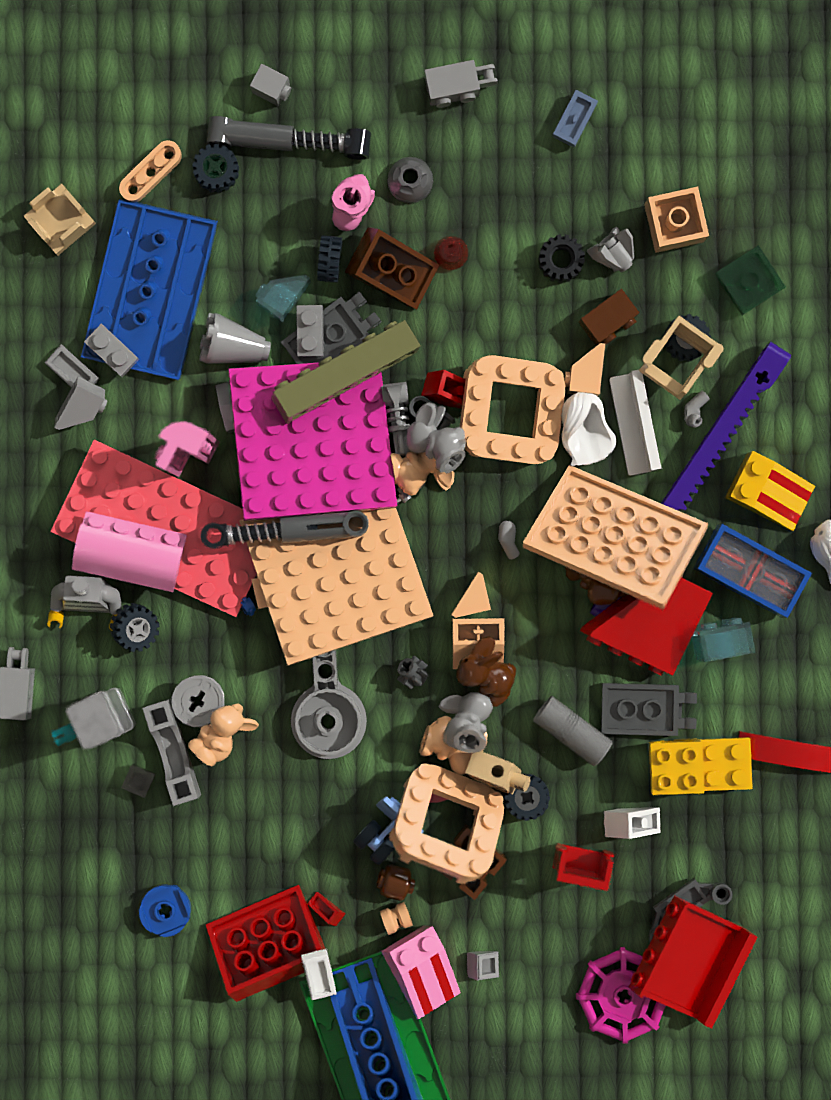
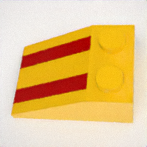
M751 451L746 454L725 498L788 530L794 531L815 486L775 461Z

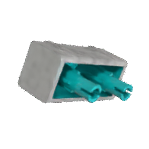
M111 688L107 691L97 692L68 707L66 712L71 723L53 730L52 736L55 738L64 734L63 737L54 740L58 746L79 738L82 747L88 749L132 730L136 722L122 691L119 688Z

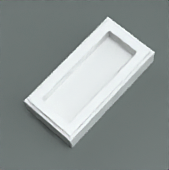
M327 949L301 955L311 1000L337 994Z

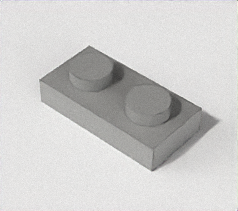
M297 305L298 357H324L323 305Z
M100 324L84 341L121 377L139 360L103 324Z

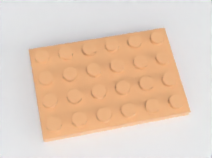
M569 465L523 541V548L664 609L703 538L708 523Z

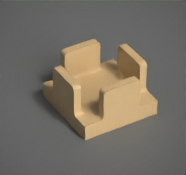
M63 184L59 185L54 191L46 188L29 203L32 209L24 215L28 223L57 255H60L96 224Z

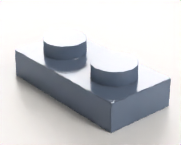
M575 90L552 137L575 148L598 101Z

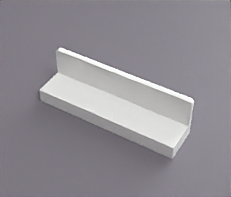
M634 370L626 375L611 377L609 381L628 475H637L661 469L643 374L639 370Z

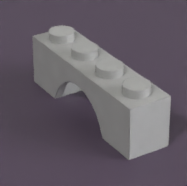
M168 699L144 707L143 711L149 731L154 737L161 754L166 785L173 806L199 798L201 792L178 719L172 709V700Z

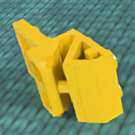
M749 737L690 738L649 742L652 795L696 794L714 790L752 789L751 742Z

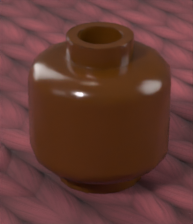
M389 864L385 869H380L376 888L380 890L382 896L402 901L407 894L413 893L415 879L411 878V871L408 868Z

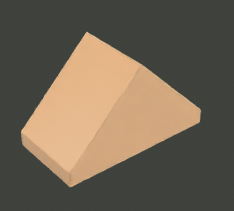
M477 572L451 615L455 618L491 610L483 574Z

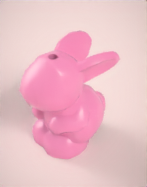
M357 174L348 177L335 188L332 196V206L334 208L332 221L339 230L351 231L357 228L375 198V191L370 190L368 180L364 175Z

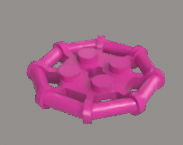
M619 947V950L595 961L590 960L587 963L589 966L580 990L576 993V999L581 1004L590 1025L589 1029L592 1032L597 1031L622 1041V1044H628V1041L654 1029L656 1031L659 1029V1022L666 1005L656 1001L650 1017L646 1014L651 999L645 996L641 998L628 988L634 971L626 969V961L639 966L642 960L641 955L630 952L625 947ZM620 961V969L612 970L608 974L601 970ZM597 974L602 978L597 993H589ZM624 989L628 990L627 993L630 995V999L620 1002V997L617 995L618 992H622ZM590 1000L599 1001L603 1010L599 1017L596 1016ZM608 1018L621 1023V1030L604 1022ZM643 1018L646 1021L628 1029V1023L632 1022L631 1020Z

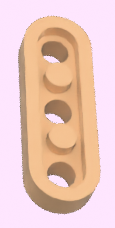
M163 141L155 147L121 181L119 190L122 197L129 202L141 201L179 164L182 158L179 146L173 141ZM167 152L173 153V157L171 159L165 158V154ZM150 169L156 171L152 177L147 176V172ZM131 187L138 188L135 194L129 193Z

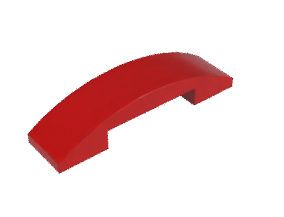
M742 731L738 733V738H750L752 760L831 773V747L791 741Z

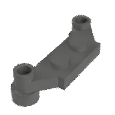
M694 878L653 906L655 915L648 935L649 942H651L654 931L660 925L665 915L666 907L672 901L674 895L699 907L710 900H714L717 904L725 905L732 899L731 888L725 883L697 882ZM718 889H723L721 895H716Z

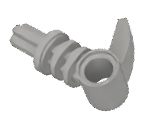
M406 382L383 384L381 386L385 406L389 407V409H386V414H390V418H387V423H391V426L388 427V432L393 435L395 454H399L401 457L406 456L407 452H410L407 446V429L410 424H406V421L410 419L409 415L405 416V412L409 411L408 407H404V405L409 404Z

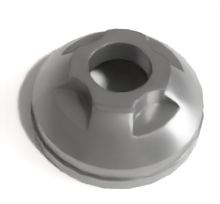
M416 157L402 158L394 163L389 171L388 187L392 195L401 202L411 204L422 201L432 189V172L429 166L421 159ZM407 170H413L417 173L418 179L415 183L409 184L403 180V174Z

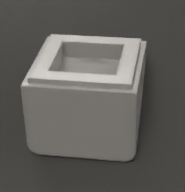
M498 951L468 952V977L475 980L499 977Z

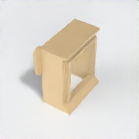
M678 316L662 339L655 340L643 356L644 364L639 371L680 400L687 394L704 368H711L723 352V346ZM673 333L704 354L683 385L652 364Z

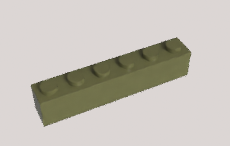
M404 320L398 324L394 321L384 327V332L377 336L375 333H372L362 340V344L356 347L350 345L340 352V356L334 359L331 356L327 357L318 364V368L312 371L309 368L305 369L296 376V380L290 383L286 380L275 386L271 399L286 424L416 354L421 345L407 322Z

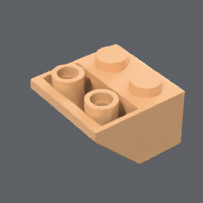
M504 618L452 619L453 669H457L460 660L469 655L474 645L485 637L495 639V647L492 654L502 652L503 656L498 662L504 663Z

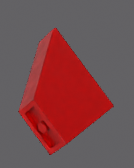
M681 577L664 609L632 595H627L617 600L583 625L580 631L588 635L586 640L598 646H601L603 642L609 645L607 650L619 656L624 652L630 655L628 660L640 666L645 662L650 665L649 670L661 676L664 672L673 676L713 593Z

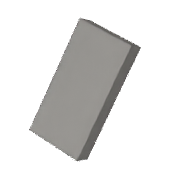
M62 344L44 362L70 387L73 386L77 377L92 384H96L99 380L90 369Z

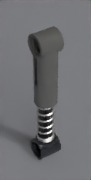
M221 116L209 117L207 144H210V146L219 144V146L227 148L238 146L292 151L293 146H296L297 149L304 147L306 150L313 148L315 151L317 149H322L323 151L330 149L332 152L338 150L340 153L343 152L345 157L354 160L369 159L371 132L364 129H347L346 134L338 132L337 135H333L331 132L323 134L322 131L314 133L313 130L305 132L304 129L302 132L294 129V126L233 121L230 118Z
M352 511L281 517L280 523L272 521L271 524L263 522L260 525L256 523L247 525L245 523L244 526L236 524L233 527L227 524L210 523L203 527L201 540L205 546L211 549L228 547L236 542L244 544L245 541H250L253 543L254 540L262 542L266 539L269 541L277 539L280 541L282 538V543L360 537L366 533L369 521L364 513ZM359 517L363 521V528L360 531H353L349 528L348 522L351 518ZM343 523V527L340 528H317V525ZM212 529H218L221 532V539L217 543H211L208 540V533Z

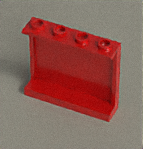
M674 895L672 901L666 907L665 915L660 925L654 931V936L648 948L643 953L636 972L631 977L628 988L641 998L643 996L697 1019L709 1028H713L758 937L746 928Z

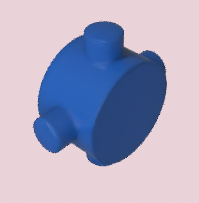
M243 597L240 602L241 608L246 615L252 616L256 608L249 597Z

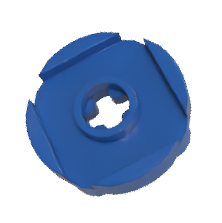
M158 885L149 890L144 896L139 909L140 920L149 932L162 937L173 936L179 933L189 921L191 903L186 893L177 885ZM161 904H166V906L172 908L169 912V917H166L165 914L160 915Z

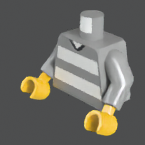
M66 576L65 583H59L52 589L51 611L48 614L47 625L50 627L52 621H57L60 623L59 628H61L64 618L62 610L102 612L117 616L116 611L118 609L123 610L120 593L103 578Z

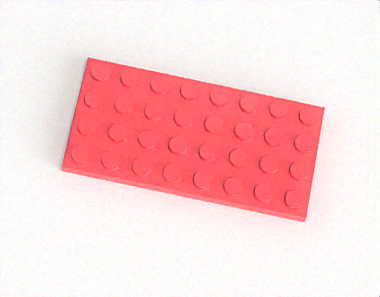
M93 440L50 532L76 543L80 525H82L87 511L187 534L174 589L237 617L242 606L240 602L243 597H246L252 585L251 579H254L257 573L246 541L244 544L236 542L228 547L211 549L203 544L201 531L203 527L210 523L227 524L233 527L236 524L241 526L239 521L243 520V509L101 442ZM218 529L209 531L208 540L211 543L219 542L221 532Z

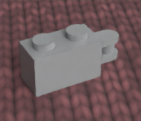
M474 60L426 69L424 78L430 106L436 105L437 108L451 105V102L461 100L462 103L474 101L476 97H479L480 88L494 86L498 83L493 73L495 66L490 64L475 67ZM483 74L484 80L478 81L477 75Z
M9 647L7 666L0 667V719H31L35 668H28V648L15 650L14 647ZM14 660H21V667H14Z

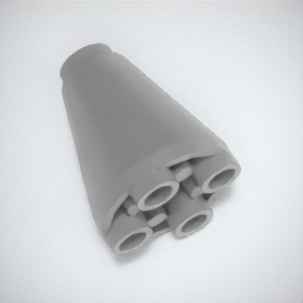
M208 313L206 320L207 331L206 335H202L199 361L207 364L259 363L261 360L267 361L271 342L265 341L264 337L220 314Z

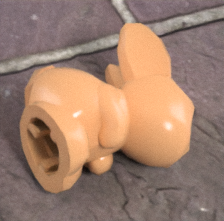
M407 452L404 458L399 454H390L394 483L410 496L417 494L429 473L434 474L438 485L445 491L454 482V472L452 471L447 474L440 472L436 468V460L434 458L429 459L425 452L418 453V455L413 452Z
M239 703L232 706H223L212 712L210 717L211 724L202 726L198 737L190 740L188 747L202 762L209 766H214L216 762L222 761L230 755L233 747L232 735L238 730H256L259 724L253 719L243 718V707Z
M449 716L440 717L427 726L420 744L419 753L421 756H430L432 753H435L439 760L448 758L451 770L459 775H465L473 753L457 750L448 746L443 741V733L452 718Z

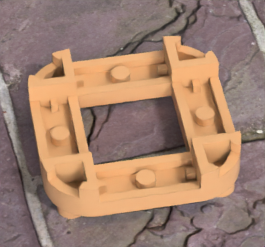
M490 355L475 360L465 370L463 376L465 388L460 427L465 431V450L474 457L526 464H539L552 459L558 448L561 414L565 397L563 373L547 363ZM493 382L538 389L532 438L487 432Z
M421 764L413 771L403 786L405 788L394 828L390 831L389 839L393 842L396 851L401 855L399 859L407 864L413 860L456 877V883L460 884L477 880L492 864L504 815L503 796L485 784L442 767ZM432 793L474 810L473 815H475L466 851L421 833Z

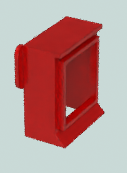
M557 843L552 866L557 871V881L608 891L613 861L610 857L614 858L613 852L607 850L599 852Z

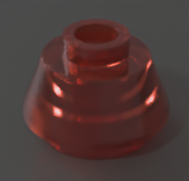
M446 236L436 244L434 257L442 268L456 270L467 261L468 248L462 239L456 236Z

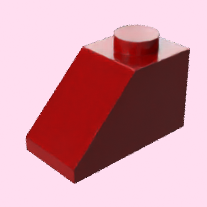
M446 370L427 372L421 396L440 405L462 409L465 379Z

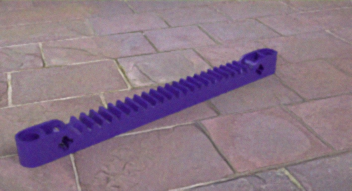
M771 341L765 346L661 504L677 511H685L687 509L684 503H689L693 500L689 494H697L698 490L695 486L703 485L704 482L701 478L708 477L709 473L707 470L715 467L712 461L715 462L721 458L718 453L726 450L724 445L731 443L730 437L737 434L735 428L743 425L741 420L749 416L747 412L754 408L753 404L759 401L760 398L756 393L764 392L774 384L790 360L791 354ZM761 374L763 376V382L761 384H758V378L756 376ZM594 604L589 613L596 617L612 604L602 606Z

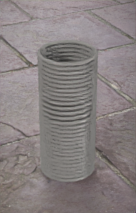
M553 696L548 698L533 719L536 724L538 723L540 727L544 728L552 736H555L560 742L562 741V744L564 743L566 747L568 746L570 750L574 751V753L578 754V756L582 757L592 766H596L603 759L613 743L610 738L608 739L606 735L604 736L602 732L600 733L598 729L594 728V726L590 725V723L586 722L575 712L573 713L570 708Z

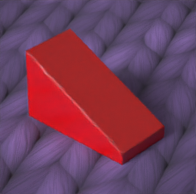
M316 892L307 903L320 917L333 926H337L345 915L342 910L319 892Z

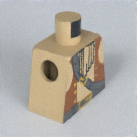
M482 751L472 754L465 771L473 780L508 794H513L515 788L525 792L530 784V777L521 774V770L515 764Z

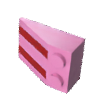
M423 925L381 951L418 1020L461 993L446 951L433 926Z

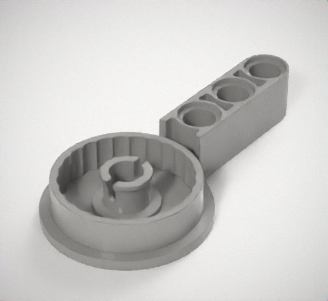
M334 650L313 657L314 684L298 698L291 715L292 732L298 744L309 754L323 759L339 758L354 750L361 742L367 724L363 703L352 690L339 682L337 653ZM328 664L332 667L333 672L329 678H323L319 674L320 665ZM326 714L333 716L335 726L332 728L324 727L321 722L322 717Z

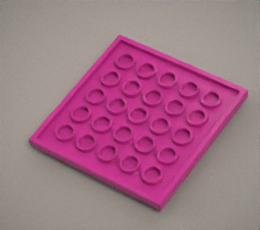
M319 363L234 368L228 370L244 521L397 507L394 474L390 457L391 449L385 402H383L381 388L383 386L382 372L286 424L271 399L275 391L274 387L286 380L289 383L296 380V376L300 372L308 368L312 371L319 367Z

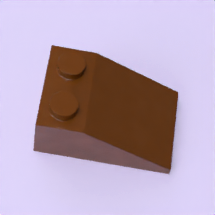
M367 227L345 273L417 310L439 264L380 229Z

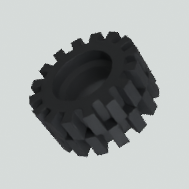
M559 234L555 238L551 237L543 244L538 257L540 271L544 272L543 275L545 277L548 276L550 278V281L554 282L556 280L558 283L563 281L569 282L579 274L584 265L585 252L582 251L581 243L578 244L576 242L577 239L574 237L573 239L569 238L570 235L565 234L563 237ZM557 250H565L571 256V263L565 268L556 267L552 262V254Z

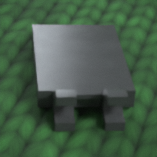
M358 292L347 302L340 297L323 310L324 357H298L297 330L281 341V343L297 364L320 363L327 357L331 356L334 359L340 356V352L350 345L356 347L362 344V340L369 335L368 331L381 324L382 321L375 312L365 320L361 318L356 310L366 304L367 301Z
M602 683L601 732L602 734L678 736V728L696 729L697 719L682 717V703L697 704V693L679 692V685Z

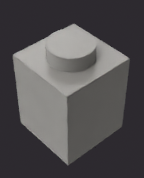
M262 63L250 84L253 94L278 107L282 100H287L291 92L289 78Z

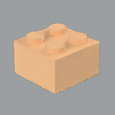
M698 187L648 197L644 206L655 253L702 243L709 237Z

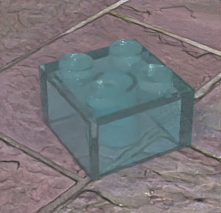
M742 618L721 620L722 625H717L716 622L698 624L697 629H695L692 635L695 656L698 661L708 662L756 653L750 622H744Z

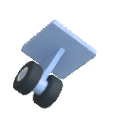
M387 796L381 799L376 806L392 820L389 825L378 835L381 826L375 820H372L353 841L360 849L368 845L374 851L370 859L376 865H380L395 849L393 842L389 839L390 836L385 840L384 838L394 828L400 803L393 797L389 799Z

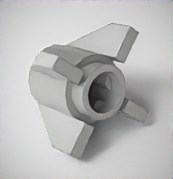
M616 226L611 230L609 236L604 238L599 244L590 247L587 252L593 260L611 268L614 272L618 270L624 272L633 264V236L627 228L619 231Z

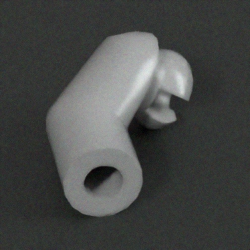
M702 390L686 403L684 407V420L690 427L696 428L702 424L700 408L710 400L708 395Z
M503 521L499 526L498 540L508 558L514 559L520 554L514 543L516 527L510 521Z

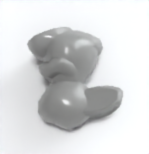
M425 403L419 408L415 422L407 429V446L413 453L425 452L429 459L434 458L436 460V468L440 472L447 474L454 471L465 457V431L461 427H447L437 430L446 407H436L433 403Z
M470 692L465 696L452 695L443 699L440 702L439 708L446 713L456 714L446 726L443 733V741L448 746L466 753L480 752L485 749L487 739L484 734L487 729L481 722L488 718L493 710L490 698L478 692Z

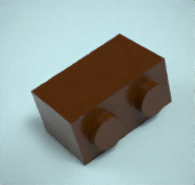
M620 289L582 317L579 324L596 346L600 343L606 346L617 337L615 332L623 328L626 331L637 322L635 318L640 312L625 292Z

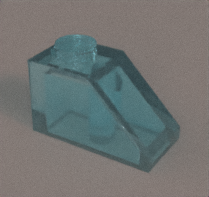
M301 275L270 280L267 285L263 284L255 295L258 297L256 299L257 305L280 322H283L310 285V277Z

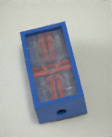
M724 524L716 526L693 568L695 571L781 618H788L812 574Z

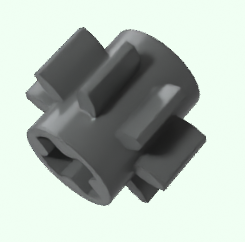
M413 656L412 659L406 658L400 662L397 668L400 674L397 680L410 689L414 686H421L427 680L428 674L425 669L428 665L416 656Z

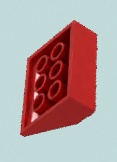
M299 885L206 924L227 994L236 1002L305 973L301 955L325 949L321 935Z

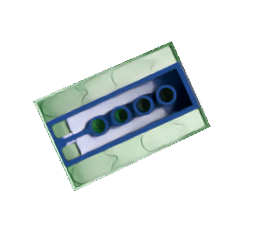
M382 952L332 969L337 993L335 995L311 1000L307 979L299 982L341 1100H451L422 1019L418 1020L413 1013Z

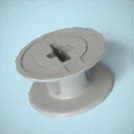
M194 675L182 680L172 695V709L175 716L182 723L192 727H202L211 723L210 717L212 712L225 705L221 686L213 678L205 675ZM203 691L205 695L201 701L204 702V705H199L193 710L191 708L195 703L192 700L193 696L197 697Z

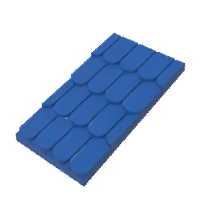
M119 199L85 340L100 324H103L139 358L131 369L179 380L184 368L218 221ZM84 342L82 358L106 363Z

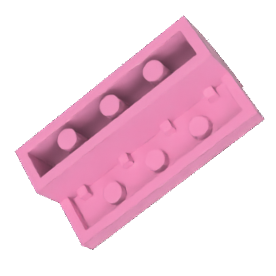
M177 422L171 424L159 435L167 444L166 446L161 445L155 456V459L158 460L156 465L180 477L190 455L209 464L220 442L209 432L191 423Z
M86 511L75 544L72 569L173 592L187 534Z

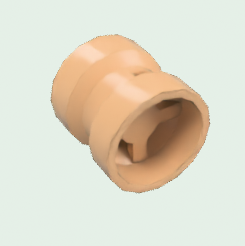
M404 902L397 904L393 909L386 908L380 911L384 926L389 935L395 933L401 927L406 929L413 926Z

